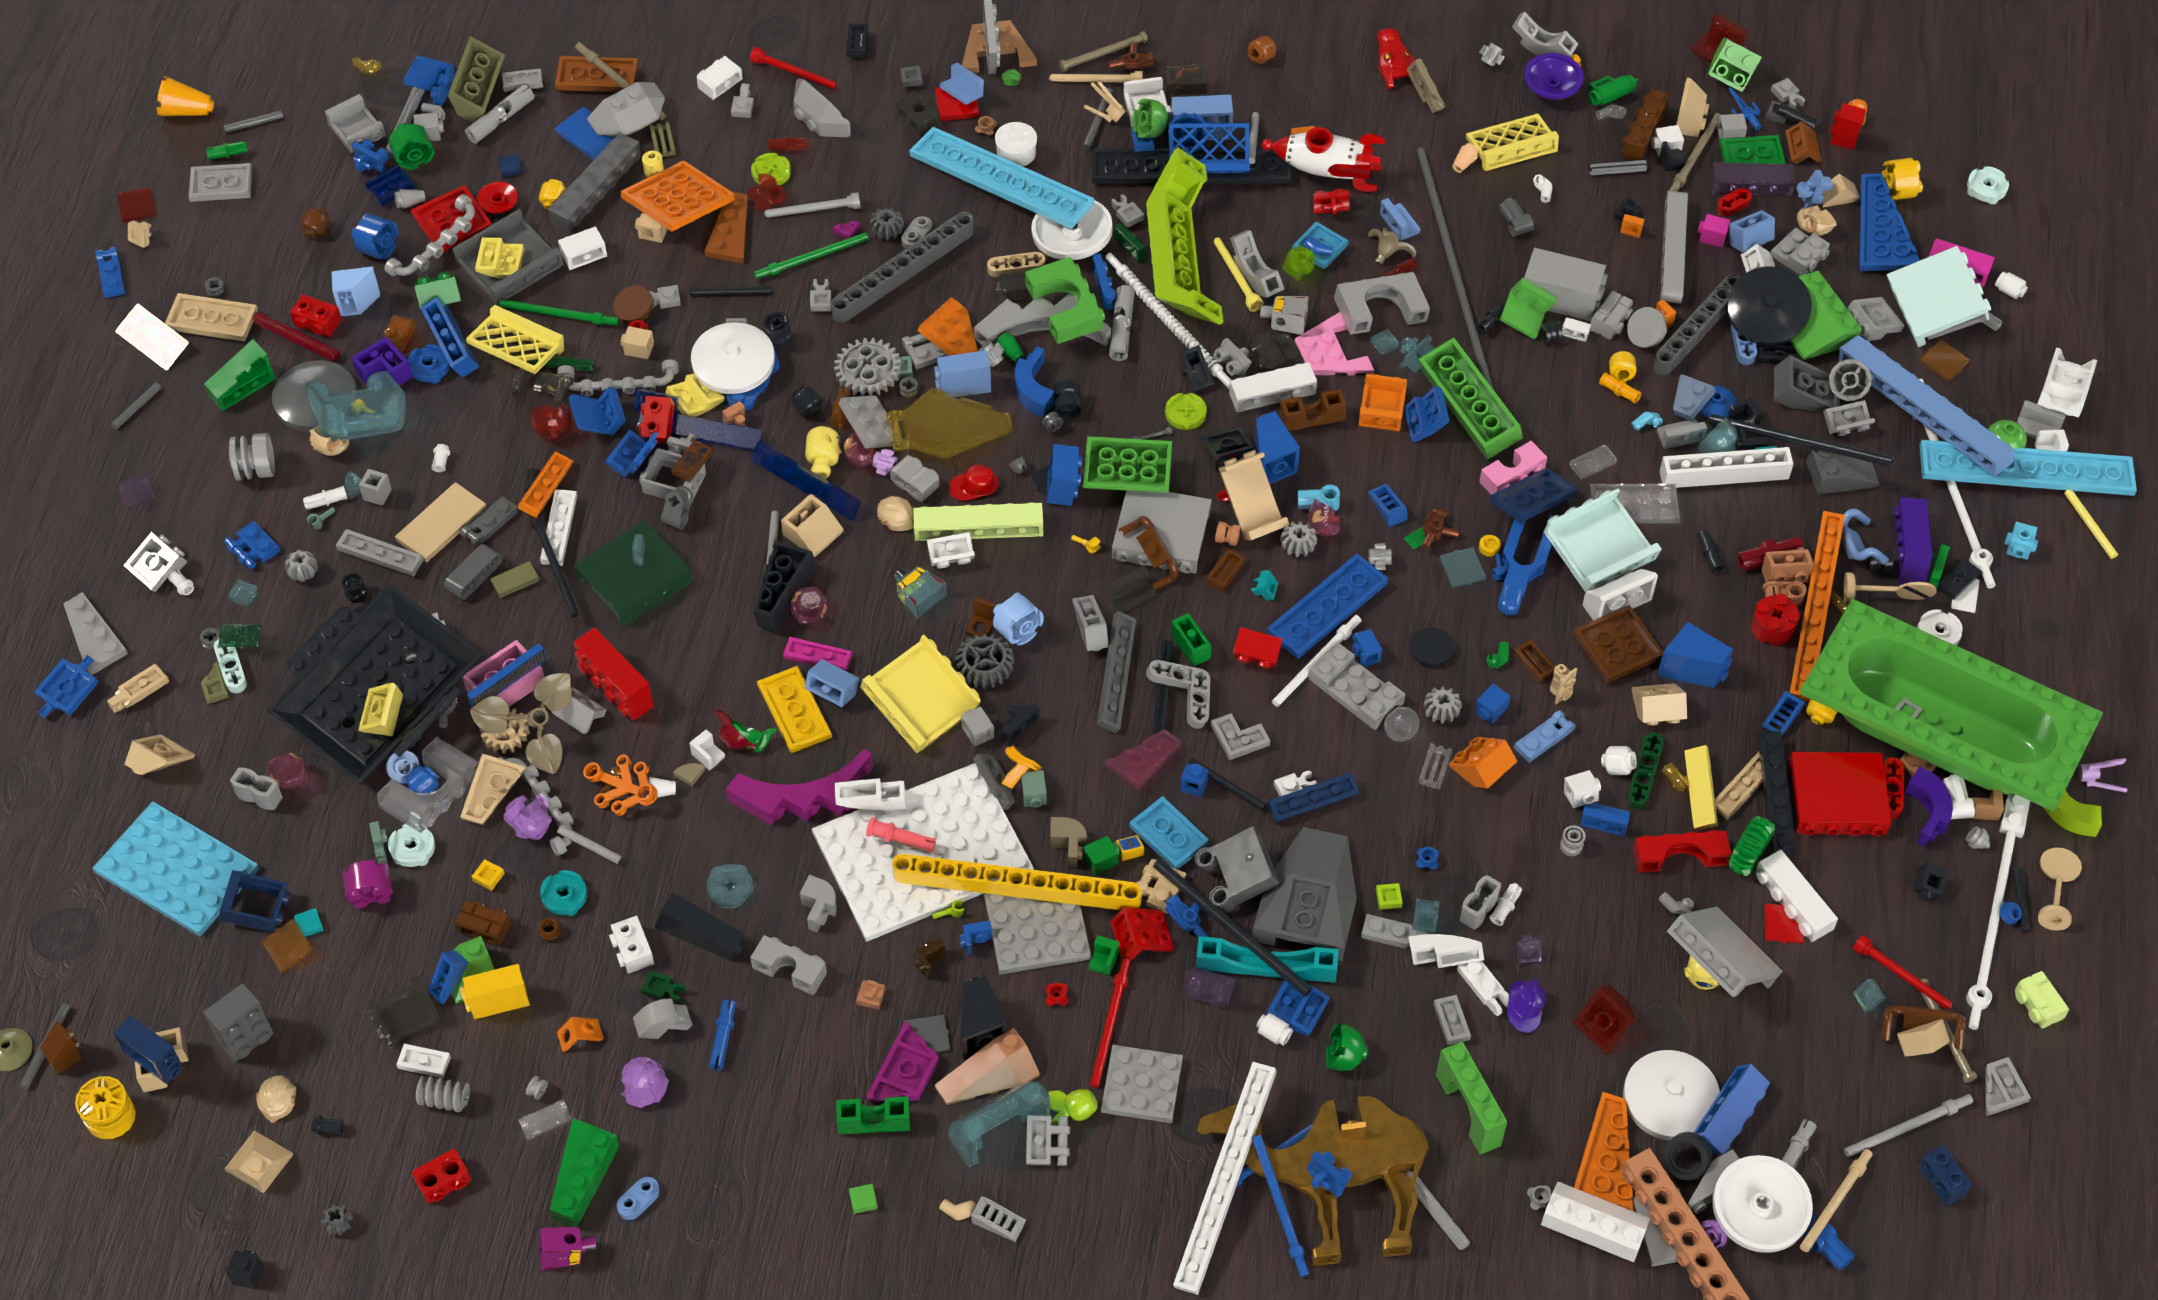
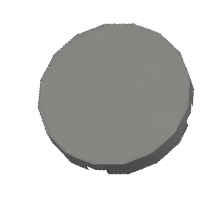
M1643 307L1630 317L1627 333L1634 345L1641 348H1650L1657 346L1664 339L1667 326L1663 313L1652 307Z

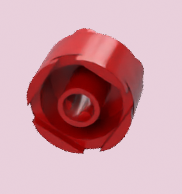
M1785 594L1771 595L1761 599L1756 605L1752 618L1751 630L1753 635L1762 643H1772L1771 646H1781L1788 643L1795 633L1800 618L1799 610Z

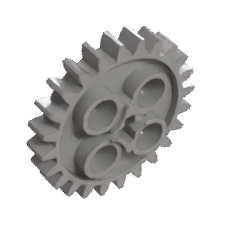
M864 338L863 343L855 340L856 345L853 346L851 343H848L849 349L842 348V354H837L838 360L834 361L836 381H839L840 387L845 386L846 392L852 389L853 395H856L858 392L861 393V396H864L865 393L872 396L873 392L880 395L881 389L887 392V386L894 387V381L899 380L898 375L901 374L902 367L899 353H896L895 347L890 349V343L883 345L882 339L878 343H875L874 338L870 342H867V339Z

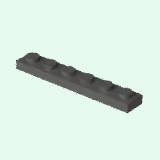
M1117 611L1113 616L1097 725L1114 733L1118 732L1121 727L1136 626L1135 618L1120 611Z

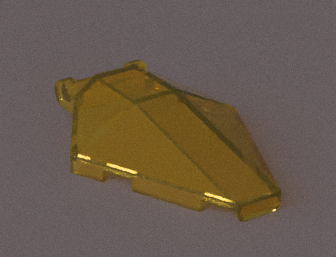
M931 388L916 400L913 405L905 410L889 411L886 417L891 425L894 439L892 445L895 451L910 448L947 459L1011 433L1012 423L1009 412L1005 414L992 410L991 405L961 397L959 400L947 396L948 392ZM899 420H902L904 438L901 436Z

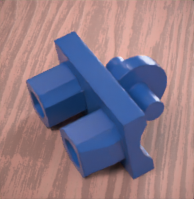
M367 139L361 144L355 141L351 145L355 149L353 161L356 162V170L363 172L366 169L370 170L373 168L381 174L385 171L384 164L389 159L388 152L385 149L380 148L376 153L373 152L375 146Z
M1318 1151L1314 1152L1310 1163L1306 1167L1309 1174L1314 1178L1311 1186L1314 1189L1322 1186L1338 1198L1342 1195L1347 1183L1350 1181L1352 1172L1346 1167H1342L1339 1170L1335 1168V1157L1329 1151L1322 1154Z

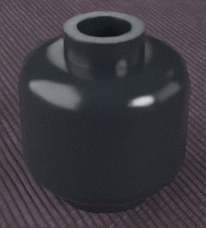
M801 386L792 394L791 404L800 416L814 417L821 411L822 398L812 387Z

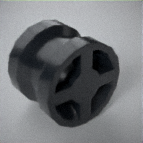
M1555 321L1550 325L1547 323L1541 325V336L1545 344H1549L1554 340L1556 342L1563 340V330L1559 321Z

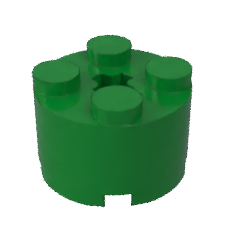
M401 123L397 125L396 130L389 138L388 143L398 165L403 169L419 168L418 165L422 163L426 165L434 156L433 145L425 127L422 125Z

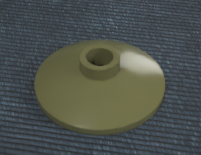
M7 1028L0 1031V1071H14L22 1067L30 1059L33 1052V1042L25 1031L18 1028Z

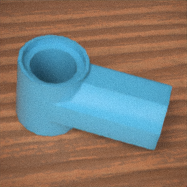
M1326 485L1320 490H1298V509L1322 508L1323 511L1331 513L1339 508L1340 491L1334 485Z

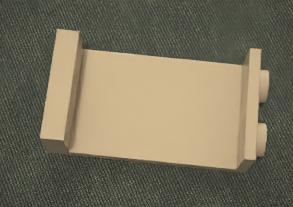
M1255 450L1243 454L1244 458L1237 461L1236 458L1224 462L1225 466L1219 468L1239 526H1241L1244 540H1253L1289 525L1287 517H1281L1261 463L1260 458L1265 457L1264 453H1256Z

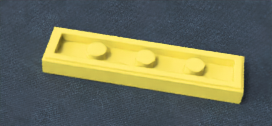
M1704 745L1685 750L1693 827L1696 832L1717 827L1718 822L1709 749Z

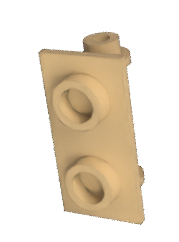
M1563 664L1555 667L1554 678L1550 686V691L1556 696L1555 704L1562 700L1566 701L1573 694L1572 690L1576 681L1577 668L1570 671Z

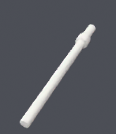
M1355 615L1346 625H1342L1329 643L1272 700V703L1279 707L1309 676V669L1337 643L1347 640L1352 635V630L1361 622V618Z

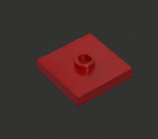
M940 87L935 88L940 121L979 117L977 100L964 104Z

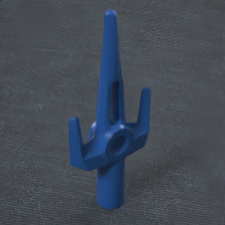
M1729 87L1728 89L1741 109V114L1744 115L1745 121L1748 120L1756 131L1761 129L1762 125L1756 118L1761 113V110L1756 103L1752 102L1755 108L1753 110L1746 105L1732 87ZM1731 109L1734 114H1738L1734 109Z

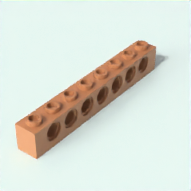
M1648 1148L1626 1160L1621 1168L1624 1180L1634 1188L1637 1200L1640 1204H1644L1649 1211L1650 1220L1654 1225H1658L1662 1231L1665 1243L1668 1246H1672L1676 1252L1678 1263L1686 1268L1690 1274L1691 1283L1694 1287L1699 1288L1703 1294V1300H1750L1652 1150ZM1646 1176L1650 1178L1652 1183H1645L1641 1177ZM1655 1197L1664 1199L1665 1204H1659ZM1668 1218H1675L1679 1225L1672 1224ZM1682 1238L1689 1239L1693 1246L1684 1244ZM1696 1259L1703 1260L1706 1263V1267L1699 1266ZM1710 1280L1717 1281L1720 1288L1713 1287L1710 1284Z

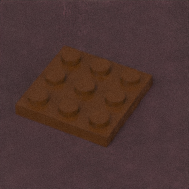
M1630 605L1573 630L1574 637L1607 683L1661 660L1664 653Z

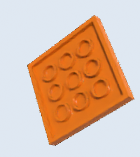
M684 160L621 191L622 199L671 232L735 200L733 192Z

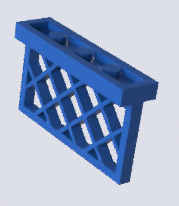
M1249 123L1169 124V159L1174 150L1179 146L1192 157H1194L1192 153L1200 146L1207 153L1202 160H1198L1206 165V173H1249ZM1182 128L1187 135L1179 142L1173 136V129ZM1196 128H1202L1207 133L1200 142L1191 134ZM1216 128H1222L1227 133L1220 142L1211 134ZM1236 128H1245V137L1239 142L1231 133ZM1189 136L1197 143L1190 152L1182 145ZM1208 136L1217 143L1210 152L1201 144ZM1228 136L1237 143L1230 152L1221 144ZM1173 140L1177 143V145L1174 148ZM1218 146L1227 153L1222 160H1217L1211 154ZM1240 146L1245 151V159H1236L1231 153Z

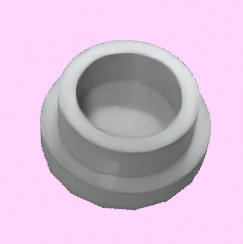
M1976 826L1966 836L1965 840L1969 842L1968 845L1973 849L1990 847L1989 835L1984 828L1980 829Z

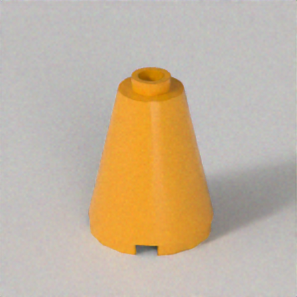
M164 76L157 101L160 102L161 108L157 107V115L201 116L208 115L209 112L213 111L214 101L211 100L210 95Z

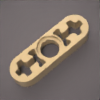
M1041 252L993 257L987 262V271L990 276L995 278L1025 274L1026 271L1046 265V258ZM1020 262L1022 265L1020 267H1013L1011 264Z

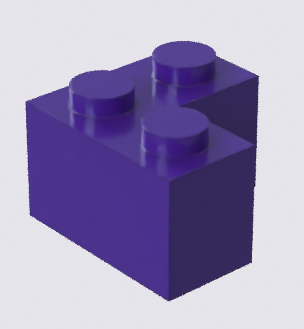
M387 337L351 357L355 373L366 385L384 375L395 387L413 378L409 361Z

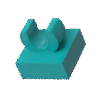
M1269 570L1261 571L1260 577L1254 579L1257 587L1251 588V591L1255 596L1262 595L1266 601L1274 600L1278 581Z

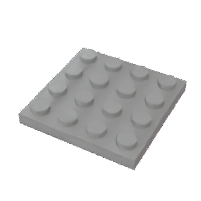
M1037 884V885H1035V886H1037V887H1042V886H1044V885H1043V884ZM1059 887L1058 889L1064 890V889H1067V888H1066V887ZM984 893L988 919L992 927V940L999 975L1091 959L1080 905Z

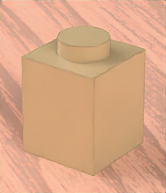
M628 326L626 334L622 335L620 342L621 346H623L624 355L648 360L654 346L652 331Z

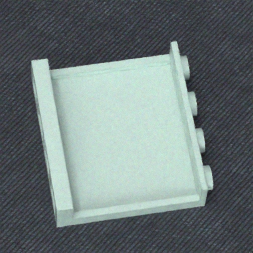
M1958 246L1887 274L1890 287L1918 348L1926 345L1925 337L1983 314L1986 320L1990 319L1988 311L1991 310L1987 298L1983 300L1980 283L1975 284V273L1972 267H1967L1966 264L1969 263L1965 252H1960Z
M1619 488L1612 492L1610 490L1605 491L1599 498L1595 500L1589 499L1578 508L1572 507L1560 517L1558 515L1553 516L1548 520L1544 530L1545 535L1585 592L1591 588L1601 587L1608 581L1615 580L1655 560L1662 550L1658 543L1649 544L1617 498L1620 492Z

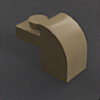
M1051 817V848H1068V868H1077L1078 860H1082V849L1087 845V833L1083 825L1075 819Z

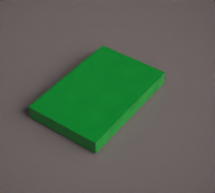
M1779 135L1723 138L1719 141L1726 173L1785 170L1786 168Z

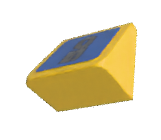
M1138 835L1116 840L1122 861L1144 856V846Z

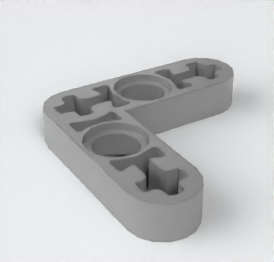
M1161 660L1152 661L1146 670L1148 679L1155 683L1188 689L1187 722L1195 729L1202 728L1209 718L1210 675L1208 672L1200 668ZM1173 672L1181 673L1183 679H1176ZM1196 677H1199L1202 682L1199 687H1197L1199 680ZM1193 695H1200L1204 702L1199 703L1195 701ZM1197 710H1200L1198 712V718L1201 720H1197V716H1195Z

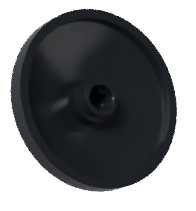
M1773 266L1755 268L1742 275L1734 283L1727 303L1729 320L1734 329L1746 340L1764 346L1781 345L1796 338L1805 329L1812 309L1811 296L1804 282L1794 273Z

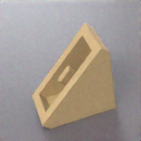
M1838 174L1831 179L1833 183L1831 190L1823 191L1824 200L1821 205L1823 208L1861 201V197L1855 184L1841 174Z
M1943 1019L1897 1033L1905 1057L1933 1053L1950 1042Z

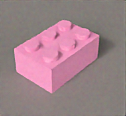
M516 640L468 671L462 677L466 691L469 692L524 654L526 649ZM539 665L496 696L504 699L508 706L519 701L534 691L535 685L544 678L542 667Z

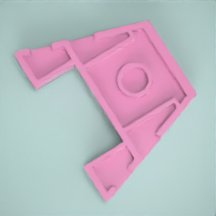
M1340 312L1295 338L1294 344L1302 362L1310 363L1314 375H1335V373H1347V375H1355V373L1374 374V369L1368 356L1349 361L1346 360L1335 336L1336 332L1347 330Z

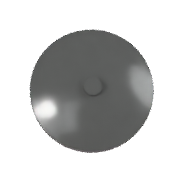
M323 360L308 361L292 367L278 379L272 392V403L278 418L287 426L305 432H310L311 429L319 425H326L329 429L341 423L351 413L352 407L350 404L357 400V388L352 375L339 364Z

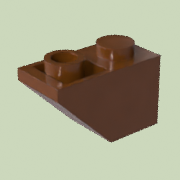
M59 1021L56 1022L40 1049L52 1068L59 1075L83 1058L79 1053L82 1047L76 1040L74 1033L68 1026L63 1028Z

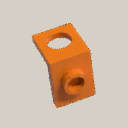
M571 1017L557 1031L563 1052H567L577 1040L602 1041L604 1039L598 1019ZM567 1030H569L570 1032V1039L568 1042L565 1041V1033Z

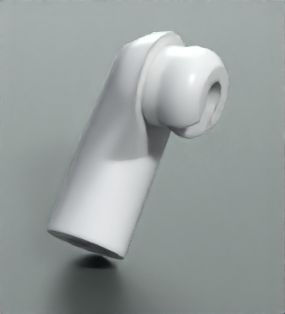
M1536 175L1533 179L1534 185L1541 192L1540 200L1547 203L1551 198L1552 184L1542 175Z

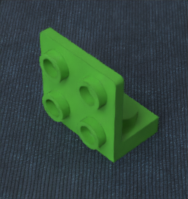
M1522 278L1510 290L1500 320L1530 338L1535 339L1545 313L1556 303L1557 297Z

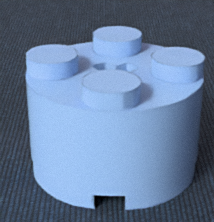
M1015 593L1003 604L996 605L993 610L995 614L993 619L994 628L1011 644L1023 645L1029 642L1037 634L1035 632L1037 626L1041 627L1044 620L1043 613L1020 593Z

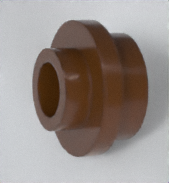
M552 918L542 920L538 926L540 938L546 941L556 939L561 933L560 923Z

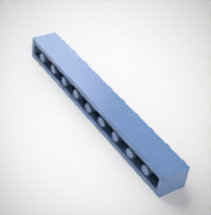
M1857 335L1840 347L1839 362L1847 359H1856L1863 362L1870 369L1872 375L1871 386L1991 475L1996 476L2012 464L2014 449L2010 444L2005 443L1992 431L1980 425L1977 420L1972 419L1962 409L1950 403L1947 398L1935 392L1929 385H1926L1914 374L1905 370L1899 363L1890 359L1883 351L1875 348L1868 340Z

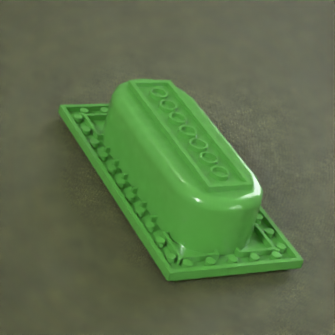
M1854 599L1850 601L1799 694L1842 713L1850 724L1870 736L1990 791H1993V789L1999 790L2003 794H2016L2055 812L2103 712ZM1903 698L1908 699L1923 709L1916 719L1911 717L1916 710L1906 704L1899 711L1895 710V707Z

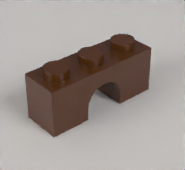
M1341 389L1321 392L1320 399L1311 405H1303L1301 397L1280 400L1279 417L1288 431L1344 421L1347 404Z

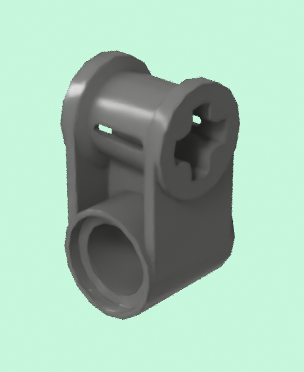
M679 486L675 491H671L666 495L661 515L662 523L680 530L686 526L692 500V493L689 488Z

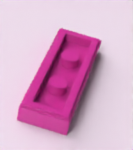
M789 637L783 653L784 659L813 666L823 659L846 672L853 656V652L793 637Z

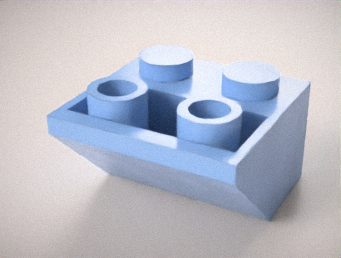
M373 267L332 272L333 294L341 316L361 314L380 297V290Z

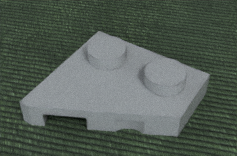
M2009 1057L1987 1064L1985 1068L1987 1116L2030 1101L2031 1097Z

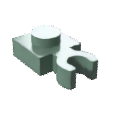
M378 821L371 822L369 825L378 864L380 865L381 861L388 863L384 845L385 842H388L386 830L380 828Z

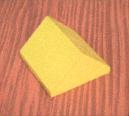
M388 683L369 689L358 731L393 736L403 697L396 684Z

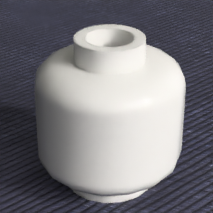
M1610 746L1601 757V764L1610 775H1628L1632 769H1635L1637 763L1635 752L1628 746Z

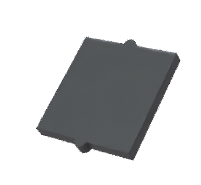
M944 1015L903 1021V1023L905 1021L911 1025V1029L918 1036H921L926 1045L932 1048L935 1053L950 1051L948 1039L950 1031L946 1028Z

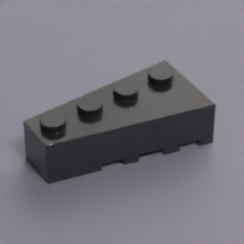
M774 540L773 552L769 556V565L767 572L764 573L763 585L759 590L753 612L758 627L778 632L796 602L791 603L793 595L798 591H803L817 566L812 551Z

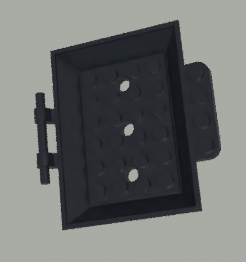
M389 583L360 614L349 607H341L336 610L287 662V670L296 680L266 711L361 785L392 751L400 758L410 747L413 748L414 744L422 738L421 735L441 714L444 715L449 707H452V702L462 693L456 686L453 688V686L472 668L483 654ZM414 654L417 656L414 663H406L408 655ZM388 683L396 684L403 697L393 736L358 731L369 689ZM425 717V719L416 727V725ZM349 720H355L353 727L345 728V724Z

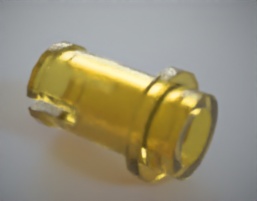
M1673 763L1663 767L1662 773L1673 784L1672 788L1681 792L1688 787V778L1683 776Z

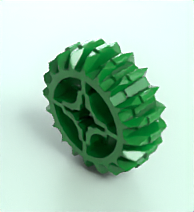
M1754 817L1736 844L1729 860V868L1738 874L1750 875L1771 841L1775 831V824L1766 818Z

